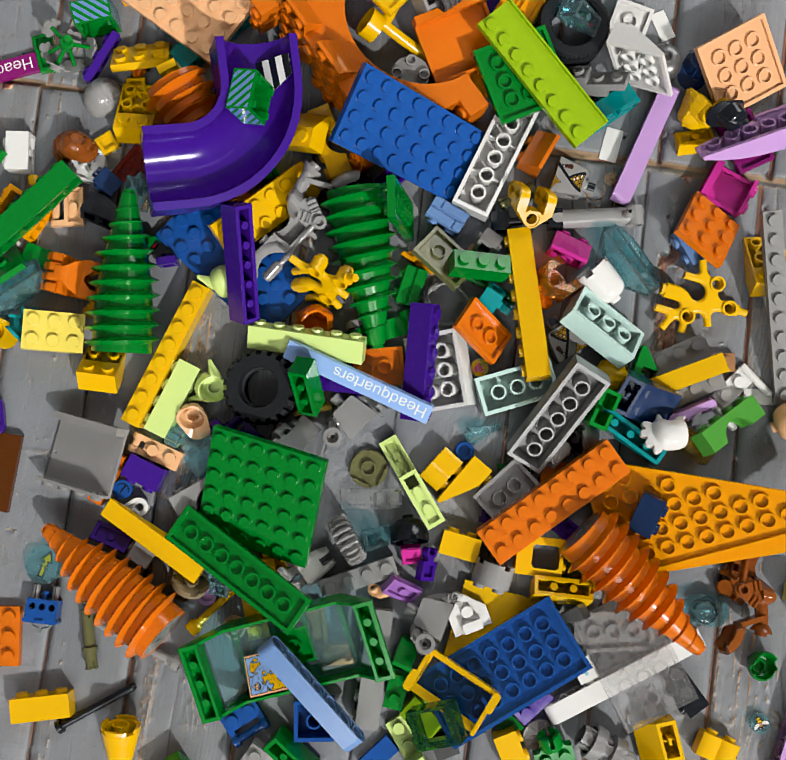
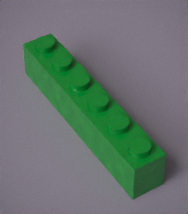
M63 160L54 163L50 167V171L37 178L36 183L31 188L24 190L21 197L17 201L11 202L7 206V210L0 215V257L83 182Z

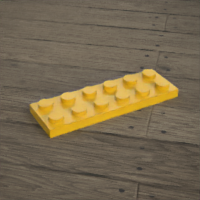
M302 161L297 162L242 201L252 204L254 242L290 217L287 211L286 198L288 192L294 187L298 177L304 170ZM310 184L304 197L314 196V198H317L320 194L317 185ZM220 216L209 224L208 227L224 249L222 219Z

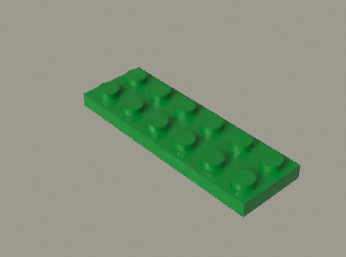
M386 175V182H383L384 195H387V203H384L383 206L384 215L387 216L391 224L394 225L398 233L407 242L414 241L413 203L396 176Z

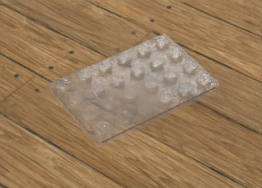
M610 601L589 611L591 617L571 624L626 734H629L699 699L668 638L663 634L657 637L658 631L651 627L642 631L643 622L638 619L628 623L627 620L630 613L623 610L615 614L614 611L617 603Z

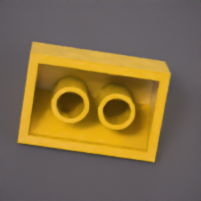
M300 113L294 137L287 151L322 154L331 116Z

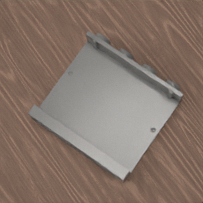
M53 410L51 418L61 420L46 475H35V479L41 480L43 485H57V489L62 491L73 490V494L78 496L89 495V499L100 502L102 499H110L129 430L67 412Z

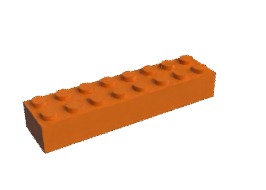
M602 438L590 449L581 453L497 513L493 518H490L476 528L475 531L499 565H501L631 471L608 439Z

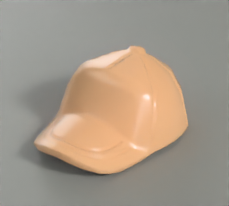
M187 403L180 408L176 416L177 423L191 439L199 440L211 434L207 413L203 407L196 403Z

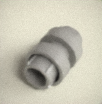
M583 724L576 734L574 745L581 749L580 755L587 760L635 759V753L629 750V743L617 735L609 738V730L599 724H595L592 727Z

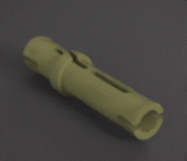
M82 609L80 612L85 670L99 668L97 661L98 645H96L94 617L93 614L85 615L84 609Z

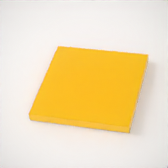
M465 579L461 593L485 603L492 623L483 626V629L455 637L451 626L443 654L450 656L539 601L529 600V597L505 591L503 595L492 592V588H478L473 585L474 581Z

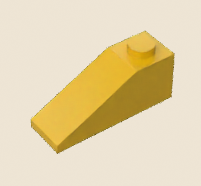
M473 455L436 500L440 503L476 488L482 483L485 485L492 477L490 475L492 470Z

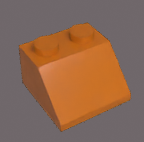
M538 130L534 136L530 135L525 144L528 146L526 151L523 152L521 150L516 159L518 162L516 168L536 179L558 142L560 135Z

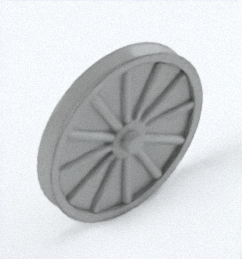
M543 718L533 719L524 727L522 734L523 742L531 752L539 748L537 735L541 729L544 728L547 737L550 736L548 727L556 728L549 720Z

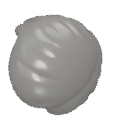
M107 77L93 80L88 84L83 94L86 110L96 118H104L108 114L114 113L117 110L122 91L120 85L115 80Z

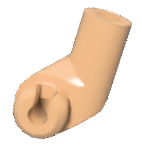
M375 583L368 585L369 595L380 600L389 597V595L382 593L379 585Z

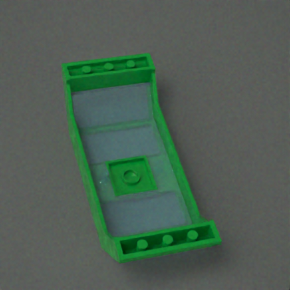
M343 593L314 599L290 634L283 632L259 613L228 621L178 648L202 724L222 720L224 716L246 704L291 693L287 689L250 698L244 657L258 654L257 648L273 635L277 636L322 686L357 677L375 680V683L396 678L372 599Z

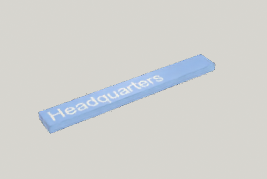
M294 339L289 340L283 358L294 362L296 356L314 358L319 375L424 424L427 423L435 406Z

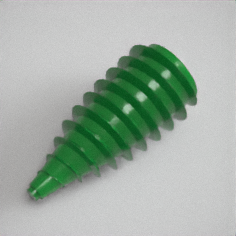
M356 184L329 190L326 192L327 201L320 204V208L329 210L330 213L325 218L327 224L332 225V230L327 232L325 236L334 239L336 244L331 246L328 251L338 253L339 259L334 261L332 265L337 267L349 265L353 268V273L358 274L359 280L353 282L352 285H348L345 289L350 293L349 295L353 300L349 307L356 308L359 315L357 320H361L365 330L364 333H366L372 349L384 348L386 324L388 323L386 321L387 310L392 308L388 306L389 296L396 293L390 290L389 287L390 282L398 278L391 275L390 271L391 267L399 262L390 258L391 252L399 247L390 245V237L398 232L389 230V223L391 221L384 215L383 206L387 201L386 195L383 192V184Z
M123 189L118 207L115 210L114 221L108 224L111 227L109 236L101 238L106 243V247L104 250L95 252L97 256L102 258V262L100 265L91 267L92 270L99 273V277L88 282L96 287L97 290L96 294L86 297L93 301L95 305L94 309L84 312L93 317V324L83 327L92 332V339L84 343L91 346V351L152 354L153 342L161 340V338L153 335V328L162 325L153 320V313L161 309L153 306L152 300L161 296L152 291V284L160 280L152 277L150 269L158 265L149 261L148 254L155 250L148 248L145 238L150 235L145 234L142 221L144 220H141L137 194H135L133 189Z

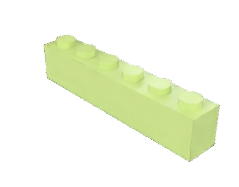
M264 319L248 325L247 348L284 353L289 340L294 339L341 362L362 365L365 360L367 337L362 336L360 333L345 334L341 330L324 331L321 327L310 329L304 328V325L300 324L289 326L285 325L284 322L269 323Z

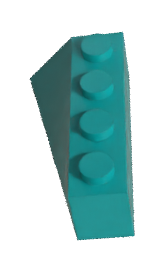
M629 83L625 91H612L607 97H598L595 100L596 106L608 119V122L595 133L635 108L641 101Z

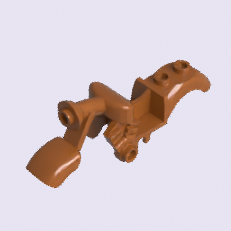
M760 557L724 562L727 564L726 570L719 569V573L728 576L730 580H718L715 583L717 592L724 594L737 605L741 606L743 603H747L751 608L755 609V615L733 621V624L722 628L719 637L714 642L716 650L722 654L729 655L739 647L744 637V627L752 625L750 630L755 631L754 635L765 638L767 634L772 635L771 628L768 625V605L775 602L777 596L768 584L756 576L755 566Z

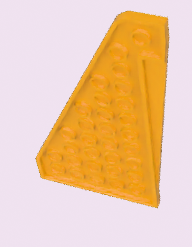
M626 464L631 472L590 501L593 513L599 510H603L607 515L617 512L619 514L616 522L618 526L623 523H630L645 490L667 500L666 506L669 509L664 518L660 517L657 523L660 524V528L656 536L652 534L650 539L631 530H628L627 536L634 534L640 536L638 548L642 546L650 547L647 559L659 558L660 565L657 572L661 570H681L786 553V490Z

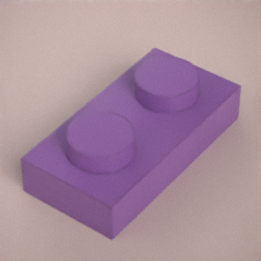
M394 574L380 586L382 593L404 603H413L423 593L420 586Z

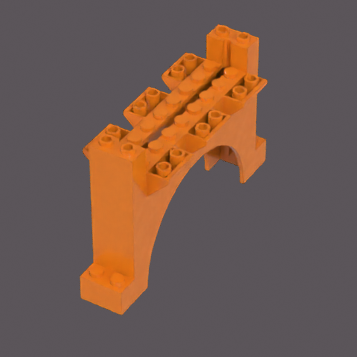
M250 0L249 22L254 30L257 29L262 35L279 25L280 39L288 33L297 34L300 63L309 64L312 68L311 82L316 89L321 91L325 103L330 104L332 108L336 107L339 111L342 110L362 62L370 64L471 125L481 120L489 105L467 73L446 82L422 84L398 79L379 69L365 57L351 36L345 16L346 0ZM352 152L349 154L348 161L353 170H360V174L375 165Z

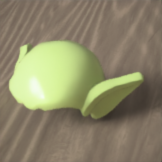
M225 264L212 269L210 276L197 275V279L214 290L217 295L222 298L228 297Z
M211 359L207 360L208 372L202 373L196 380L194 386L196 395L187 398L188 402H220L225 398L223 390H227V385H223L224 379Z

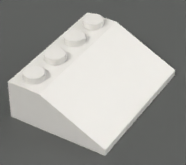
M616 21L606 41L615 72H629V84L633 87L672 97L673 91L664 52L636 26L629 22L622 23Z
M454 328L439 331V338L436 344L438 353L434 365L436 374L432 386L434 394L431 398V404L435 406L432 412L477 404L467 342ZM407 338L403 339L405 352L407 347Z

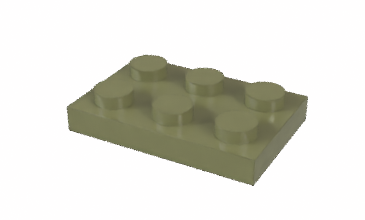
M438 226L412 250L411 253L452 291H455L467 279L448 276V257L454 249H463Z

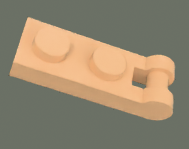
M134 432L132 436L134 439L131 444L129 443L127 450L173 471L178 470L185 455L184 453L142 433ZM141 441L146 443L143 449L138 447Z

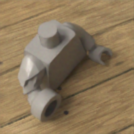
M336 393L330 401L337 409L329 416L325 423L326 431L323 434V441L327 446H338L343 439L340 426L346 435L352 439L376 414L383 417L384 415L380 411L382 408L388 410V407L361 394L350 395L345 400L339 393Z
M454 591L452 594L436 593L422 598L419 606L410 602L407 603L404 613L414 617L410 627V638L419 654H430L435 648V641L438 643L441 641L453 605L459 606L462 604V602L456 601V598L463 596V594Z

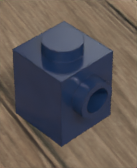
M98 167L92 174L94 177L92 181L95 183L93 187L100 193L105 191L109 196H112L123 183L107 167L103 169Z

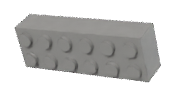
M575 354L507 442V454L540 474L611 385L609 375Z

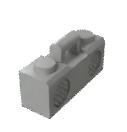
M302 415L298 420L294 419L289 425L282 423L271 435L274 438L273 442L304 451L321 429Z

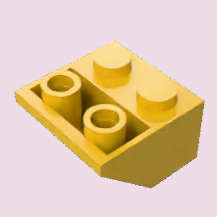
M88 347L76 370L78 389L117 394L123 381L126 353L91 351V347Z
M669 713L631 722L640 760H685L676 720Z

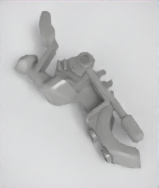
M305 159L304 170L298 177L294 187L287 194V211L290 216L288 224L279 231H273L269 236L265 234L259 241L261 245L255 250L257 278L259 264L265 256L272 253H285L279 261H274L263 273V278L266 281H271L283 269L282 265L289 257L299 250L301 244L305 247L310 246L309 242L306 241L308 236H312L314 240L317 239V235L313 231L315 228L324 229L327 226V220L321 213L316 198L314 196L304 197L309 185L313 184L331 190L333 187H344L351 182L359 180L360 170L342 172L329 184L314 179L316 176H321L318 172L321 168L313 160L309 163Z

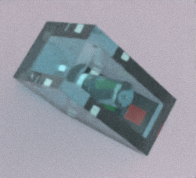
M562 0L556 15L567 27L591 37L596 36L602 18L585 0Z

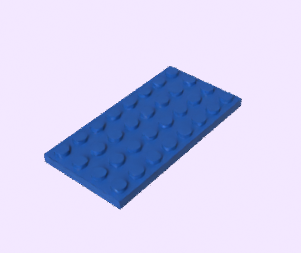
M362 62L329 137V141L452 203L485 133L370 64Z
M221 206L195 211L190 214L174 215L155 234L196 275L210 276L212 269L225 264L224 249L208 227L209 224L221 216ZM261 238L254 242L255 250L261 245L259 243ZM272 253L265 256L258 268L259 317L269 323L284 322L305 300V296L313 292L311 290L298 293L292 290L291 282L294 278L309 276L307 274L293 275L291 269L297 266L288 260L282 265L283 269L271 281H266L263 278V273L274 261H279L285 253ZM220 297L228 305V297Z
M548 596L448 656L501 692V699L491 714H487L474 736H471L467 729L430 703L429 705L455 750L593 667L555 604ZM442 661L426 669L417 682L475 724L492 695Z

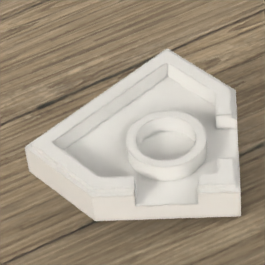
M465 594L456 598V601H460L462 604L459 606L454 604L449 617L455 637L483 629V626L492 623L485 603Z

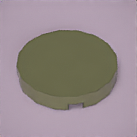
M371 449L358 452L352 458L349 466L353 481L359 486L366 488L381 484L386 478L388 471L384 456L378 451Z

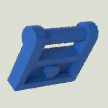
M258 702L246 704L220 720L236 748L243 745L245 740L262 729L266 730L271 727L269 719ZM254 718H259V723L238 735L237 729Z

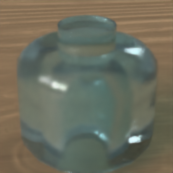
M171 427L164 439V443L173 448H178L186 440L184 438V431Z

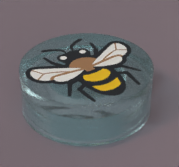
M754 713L750 716L749 727L755 733L765 734L769 731L771 723L767 716L762 713Z

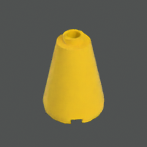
M129 714L116 715V719L109 720L110 717L103 720L100 725V731L107 759L133 760L141 730V720L137 721L136 716Z

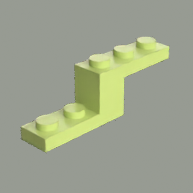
M396 434L379 443L427 529L430 530L444 522L445 518Z
M398 714L385 722L405 760H429L406 720Z

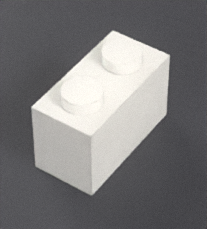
M6 131V137L3 138V146L7 156L3 159L2 164L4 169L11 174H34L36 137L29 131Z

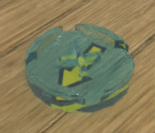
M49 544L33 548L26 556L24 566L28 573L27 575L36 583H50L61 576L62 564L55 561L56 555L49 548Z

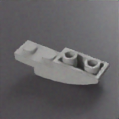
M565 66L589 96L607 97L610 91H625L630 81L629 72H592L591 66Z

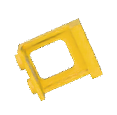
M539 537L514 555L513 566L516 567L514 573L562 578V574H565L566 563H563L564 557L560 558L562 554L559 551L566 540L562 538ZM534 545L558 547L556 570L532 567Z

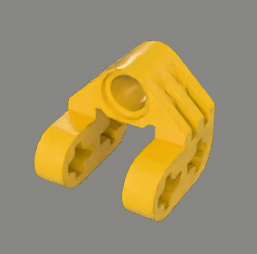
M512 180L509 184L508 196L512 200L511 205L518 218L528 228H534L553 216L557 204V195L550 188L543 186L536 188L534 193V202L538 205L536 209L534 206L528 205L531 190L527 185ZM532 214L531 218L526 220L527 216Z

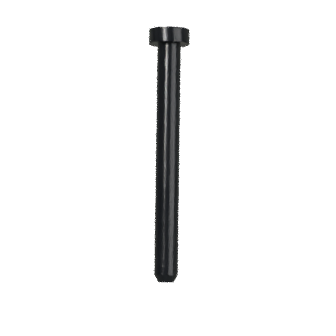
M131 683L72 715L70 718L63 721L58 719L54 722L56 731L59 734L64 733L68 726L135 691L137 688L136 684Z

